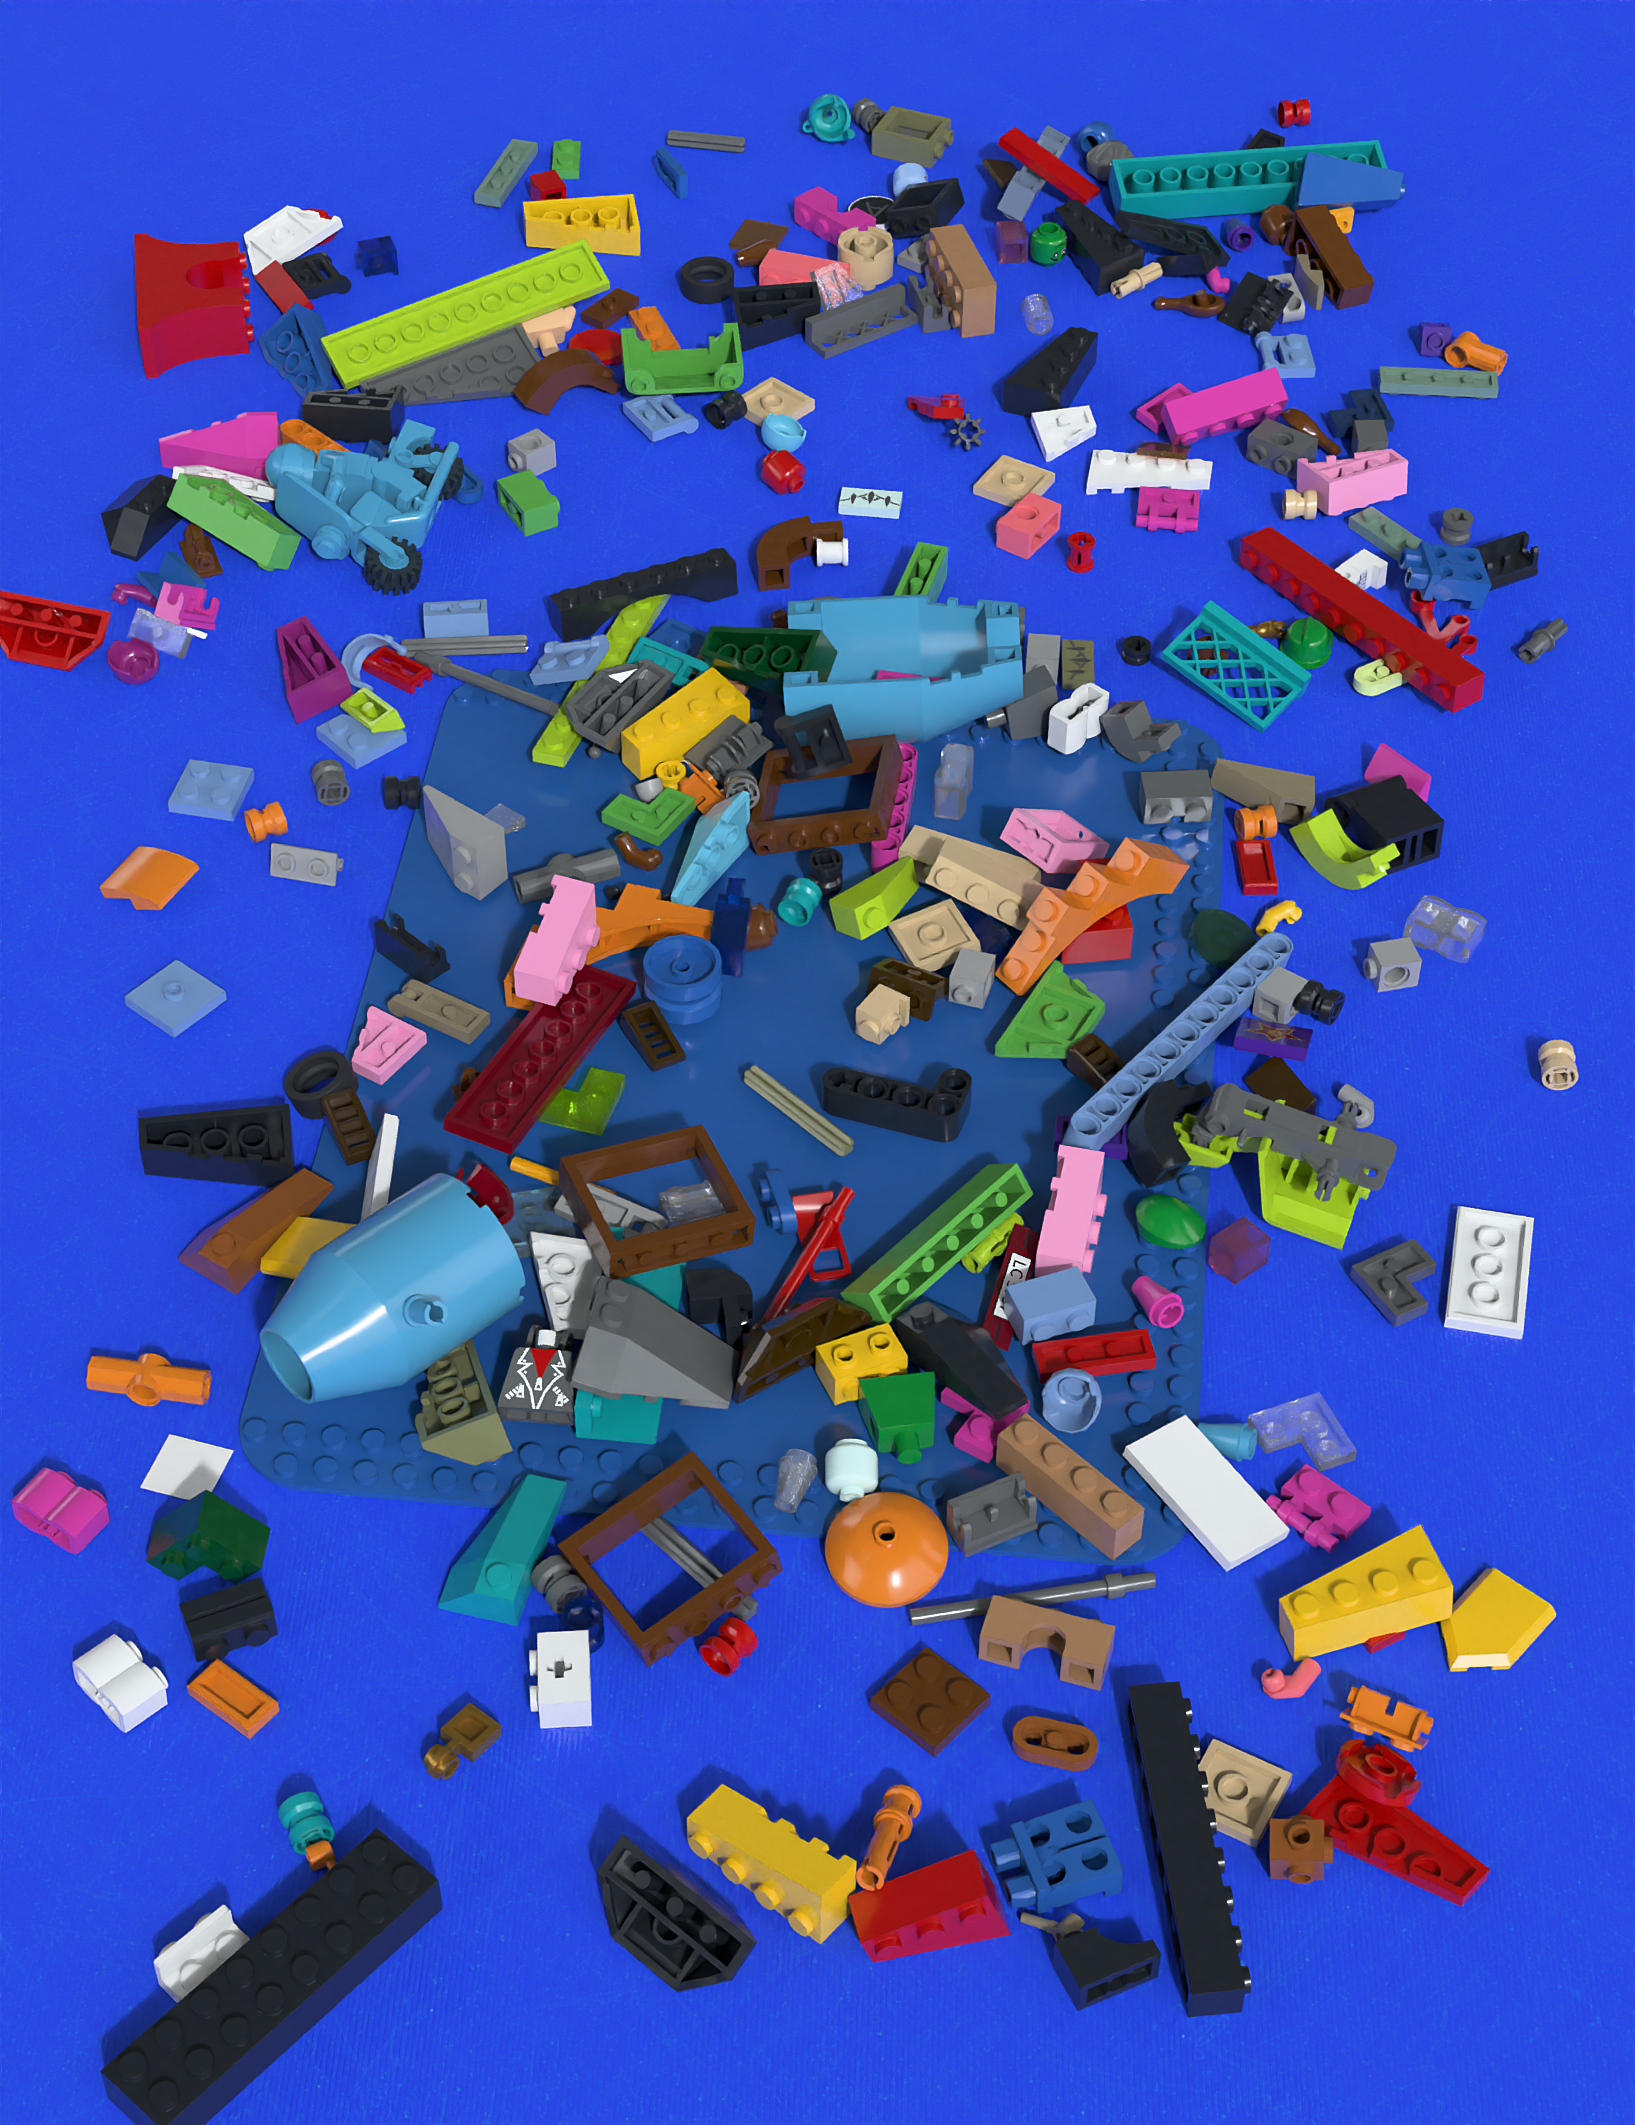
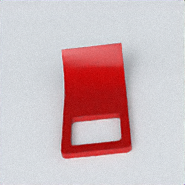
M833 1190L792 1196L797 1218V1233L802 1251L819 1226L818 1218L826 1206L833 1203ZM840 1229L837 1232H832L821 1252L838 1249L844 1269L815 1273L812 1265L808 1271L812 1282L850 1277L852 1275Z

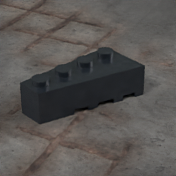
M1073 200L1055 207L1054 223L1058 224L1067 235L1066 255H1071L1074 266L1077 269L1081 268L1084 272V279L1088 284L1092 283L1097 297L1111 292V283L1129 275L1130 270L1143 268L1145 250L1080 201Z
M1070 327L1004 382L1003 411L1031 418L1032 413L1069 408L1096 363L1098 333L1088 331L1082 327Z

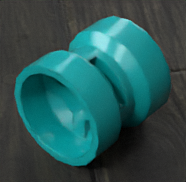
M796 878L792 880L786 895L778 905L780 917L793 926L808 924L813 915V909L817 907L822 898L820 887L810 879Z
M307 1791L295 1794L285 1800L278 1810V1817L286 1830H290L289 1841L297 1854L306 1855L305 1847L319 1841L330 1843L335 1835L330 1820L322 1815L324 1811L323 1805L315 1792Z

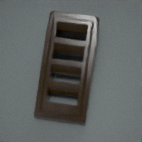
M655 1000L622 1011L620 1026L653 1072L686 1060V1054ZM647 1023L651 1025L643 1029H640L639 1027ZM654 1032L657 1033L656 1036L647 1039L645 1038V1036ZM661 1041L664 1043V1045L653 1049L650 1046ZM666 1051H670L672 1053L671 1055L665 1056L660 1059H657L656 1055Z
M1094 1033L1089 1034L1068 1050L1067 1068L1097 1091L1126 1066L1112 1049ZM1108 1074H1113L1107 1079L1105 1078V1076H1107Z
M349 1088L322 1097L320 1099L322 1119L346 1166L370 1159L377 1138L355 1090ZM365 1140H366V1142H367V1143H365V1144H362V1145H359V1146H356V1147H353V1148H350V1149H349V1147H348V1146H350V1145H353V1144H356V1143H359V1142H362V1141H365Z

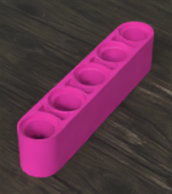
M899 744L904 762L887 840L871 842V870L875 874L898 861L899 848L907 837L917 778L918 758L917 749L910 744ZM875 828V832L873 833L879 832L878 828Z

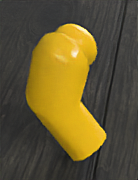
M1285 900L1267 909L1256 927V934L1262 938L1266 934L1274 932L1282 919H1285L1288 924H1294L1301 917L1302 910L1292 900Z

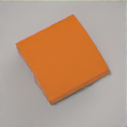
M138 846L99 888L104 898L130 899L136 910H161L200 868L197 863L176 853L153 847Z

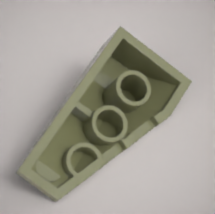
M471 1338L428 1368L426 1376L429 1384L427 1391L422 1392L420 1400L423 1408L422 1412L416 1415L415 1425L424 1450L476 1466L483 1462L495 1461L504 1454L513 1451Z

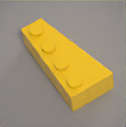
M633 194L523 202L524 233L528 247L558 249L585 238L592 252L640 256V226Z
M712 666L621 732L622 763L640 781L656 774V769L662 762L678 761L681 763L683 760H686L684 757L686 753L730 715H735L746 724L750 723V700Z
M1420 1524L1280 1598L1279 1631L1294 1662L1301 1661L1305 1658L1364 1643L1368 1638L1393 1632L1398 1633L1451 1618L1453 1584Z
M721 1784L687 1817V1841L693 1852L703 1859L708 1857L721 1867L723 1874L734 1884L741 1883L752 1891L763 1907L768 1910L775 1909L788 1919L790 1926L801 1936H810L821 1945L852 1913L848 1896L856 1893L857 1861L844 1854L839 1860L827 1854L829 1851L828 1844L816 1837L809 1843L799 1837L793 1824L783 1818L775 1822L770 1821L764 1807L724 1784Z

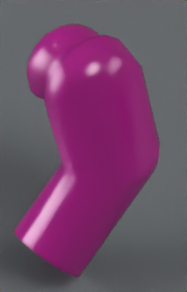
M120 582L113 587L115 590L111 594V599L121 605H125L129 597L152 608L157 605L158 600L142 585Z

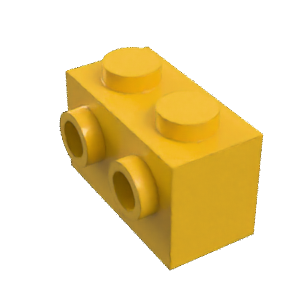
M888 1322L816 1346V1373L834 1405L858 1400L859 1379L907 1374L908 1355Z

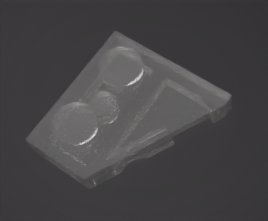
M838 262L809 273L812 282L817 281L823 312L865 296L860 291L862 287L848 276L847 271Z

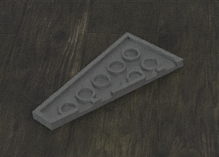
M520 323L361 381L359 382V388L362 393H366L367 387H375L376 392L394 391V386L403 385L404 406L514 396L515 393L513 391L522 377L541 358Z

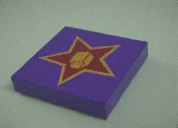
M1242 1017L1235 1035L1233 1048L1303 1062L1308 1054L1313 1030Z

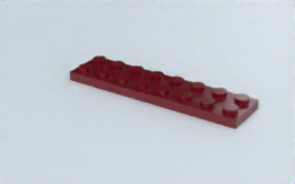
M584 964L582 970H577L573 976L569 992L567 994L563 993L556 1006L541 1002L536 1003L445 1116L443 1130L511 1155L634 996L637 982Z

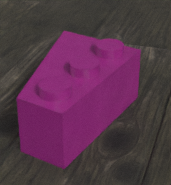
M306 615L277 628L280 655L283 662V675L287 688L286 695L296 724L342 703L354 694L345 667Z

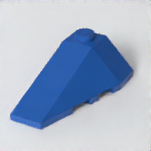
M295 302L258 339L265 360L279 371V374L287 379L304 399L309 391H323L333 388L331 363L321 346L320 338L328 336L320 314Z

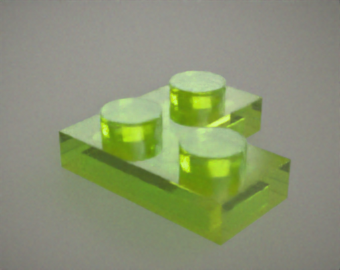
M591 1067L579 1092L561 1089L538 1121L602 1136L626 1086V1076Z

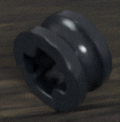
M1130 636L1123 641L1121 658L1126 664L1141 666L1148 663L1151 643L1148 639L1142 636Z

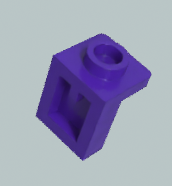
M1420 322V353L1422 356L1445 357V350L1451 344L1452 327L1449 323Z

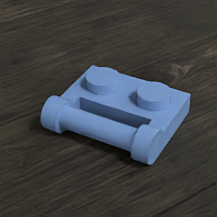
M1265 331L1256 335V347L1261 351L1264 361L1263 370L1276 367L1280 379L1315 377L1316 367L1306 335L1271 336L1270 333ZM1278 350L1282 364L1275 360L1273 351Z
M671 394L644 395L623 403V413L652 442L663 440L666 437L683 431L691 434L697 430L699 425L698 420L692 414H687L673 401ZM664 409H666L675 419H673Z
M600 634L594 635L588 640L560 643L559 641L547 642L544 647L545 654L538 660L537 665L529 675L534 686L589 679L609 650L608 638L606 635Z

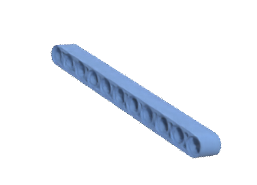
M1271 932L1262 937L1073 1114L1062 1145L1099 1151L1106 1142L1123 1128V1125L1130 1118L1132 1119L1135 1112L1154 1089L1163 1082L1174 1079L1254 1003L1255 989L1278 965L1283 968L1286 967L1293 950L1291 939L1277 932Z

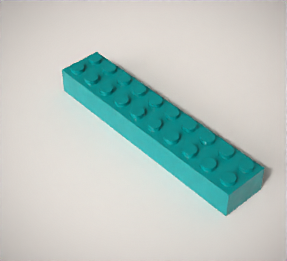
M1379 140L1112 159L1108 185L1116 214L1118 210L1165 219L1258 213L1263 212L1273 204H1283L1292 210L1300 163L1307 152L1385 169L1388 168Z

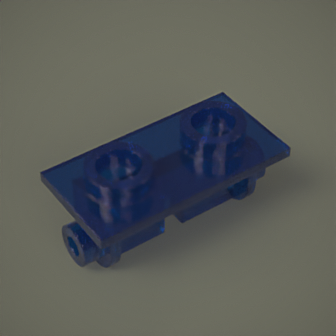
M977 908L966 910L962 916L977 939H979L981 952L996 955L995 965L1001 963L1003 957L1011 950L1010 947L1015 944L1009 931L1005 926L999 930L996 925L1002 921Z

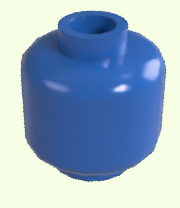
M1093 121L1079 132L1077 146L1080 152L1087 157L1089 150L1107 140H1116V134L1108 123Z

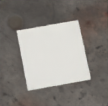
M169 1434L140 1488L186 1500L192 1499L204 1490L212 1493L234 1450Z

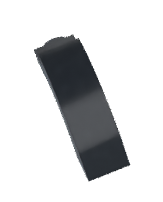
M1173 1079L1167 1080L1154 1089L1133 1115L1127 1132L1128 1152L1137 1174L1147 1189L1174 1180L1191 1161L1175 1133L1174 1121L1183 1119L1185 1114H1197L1210 1100L1214 1093L1207 1082L1193 1087L1190 1084H1186L1178 1088Z

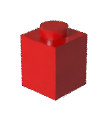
M555 170L529 175L531 201L567 199L566 185Z

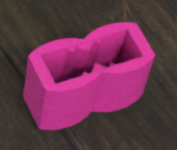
M43 1468L11 1500L14 1516L21 1524L37 1534L47 1536L59 1547L76 1555L110 1522L107 1501L103 1495L94 1489L87 1490L76 1486L74 1480L63 1471L56 1472Z

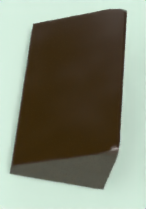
M985 158L982 164L1005 192L1018 170L1011 162Z
M1271 1057L1244 1080L1245 1085L1253 1094H1259L1261 1097L1272 1101L1285 1100L1284 1105L1311 1115L1315 1114V1097L1280 1057Z

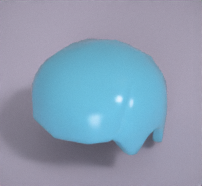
M770 413L767 418H764L761 427L763 442L773 451L788 450L790 453L800 448L807 433L798 421L784 414L774 415V413Z

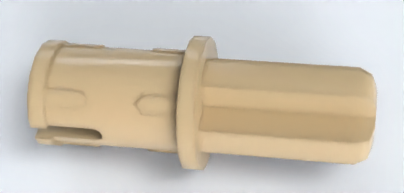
M1152 262L1139 270H1130L1129 275L1111 283L1112 294L1115 295L1120 292L1116 295V298L1121 299L1135 290H1143L1146 284L1162 276L1161 265Z

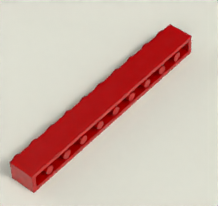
M1268 526L1241 539L1240 565L1375 660L1382 659L1385 661V667L1394 673H1401L1405 681L1451 713H1455L1482 699L1485 676L1483 671L1272 527Z

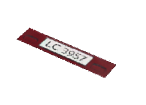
M1016 1223L983 1324V1328L988 1331L997 1348L1007 1352L1014 1330L1004 1313L1006 1286L1030 1280L1041 1235L1039 1232Z

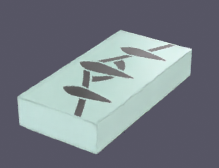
M842 487L838 514L899 519L903 492Z

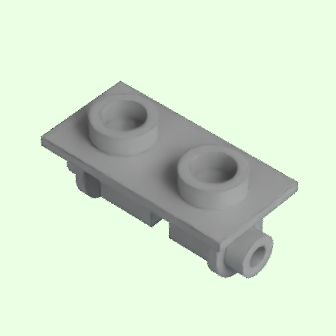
M271 843L270 876L336 886L337 871L341 872L344 865L343 858H338V853Z

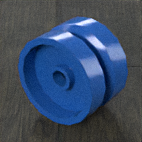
M680 934L665 937L655 942L646 951L643 960V976L645 979L644 999L646 1003L655 1000L667 1023L680 1025L699 1023L711 1017L720 1008L723 997L721 981L722 959L719 950L710 941L698 936Z

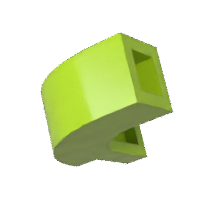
M1332 808L1314 815L1289 829L1295 843L1309 864L1331 883L1344 889H1362L1387 875L1386 870L1391 867L1389 861L1400 855L1395 843L1372 851L1364 850L1355 845L1344 833Z

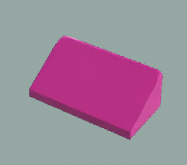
M1385 743L1380 744L1365 771L1364 779L1371 784L1400 774L1406 782L1407 789L1411 788L1424 802H1427L1432 776Z

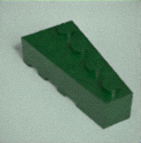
M710 626L700 651L701 656L710 667L713 666L725 678L784 697V672L818 671L819 682H827L838 653L822 630Z

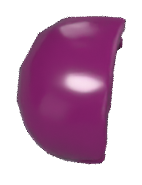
M135 636L128 642L114 641L107 651L109 667L116 678L125 684L137 685L149 681L159 670L160 657L156 648L151 642L140 640Z

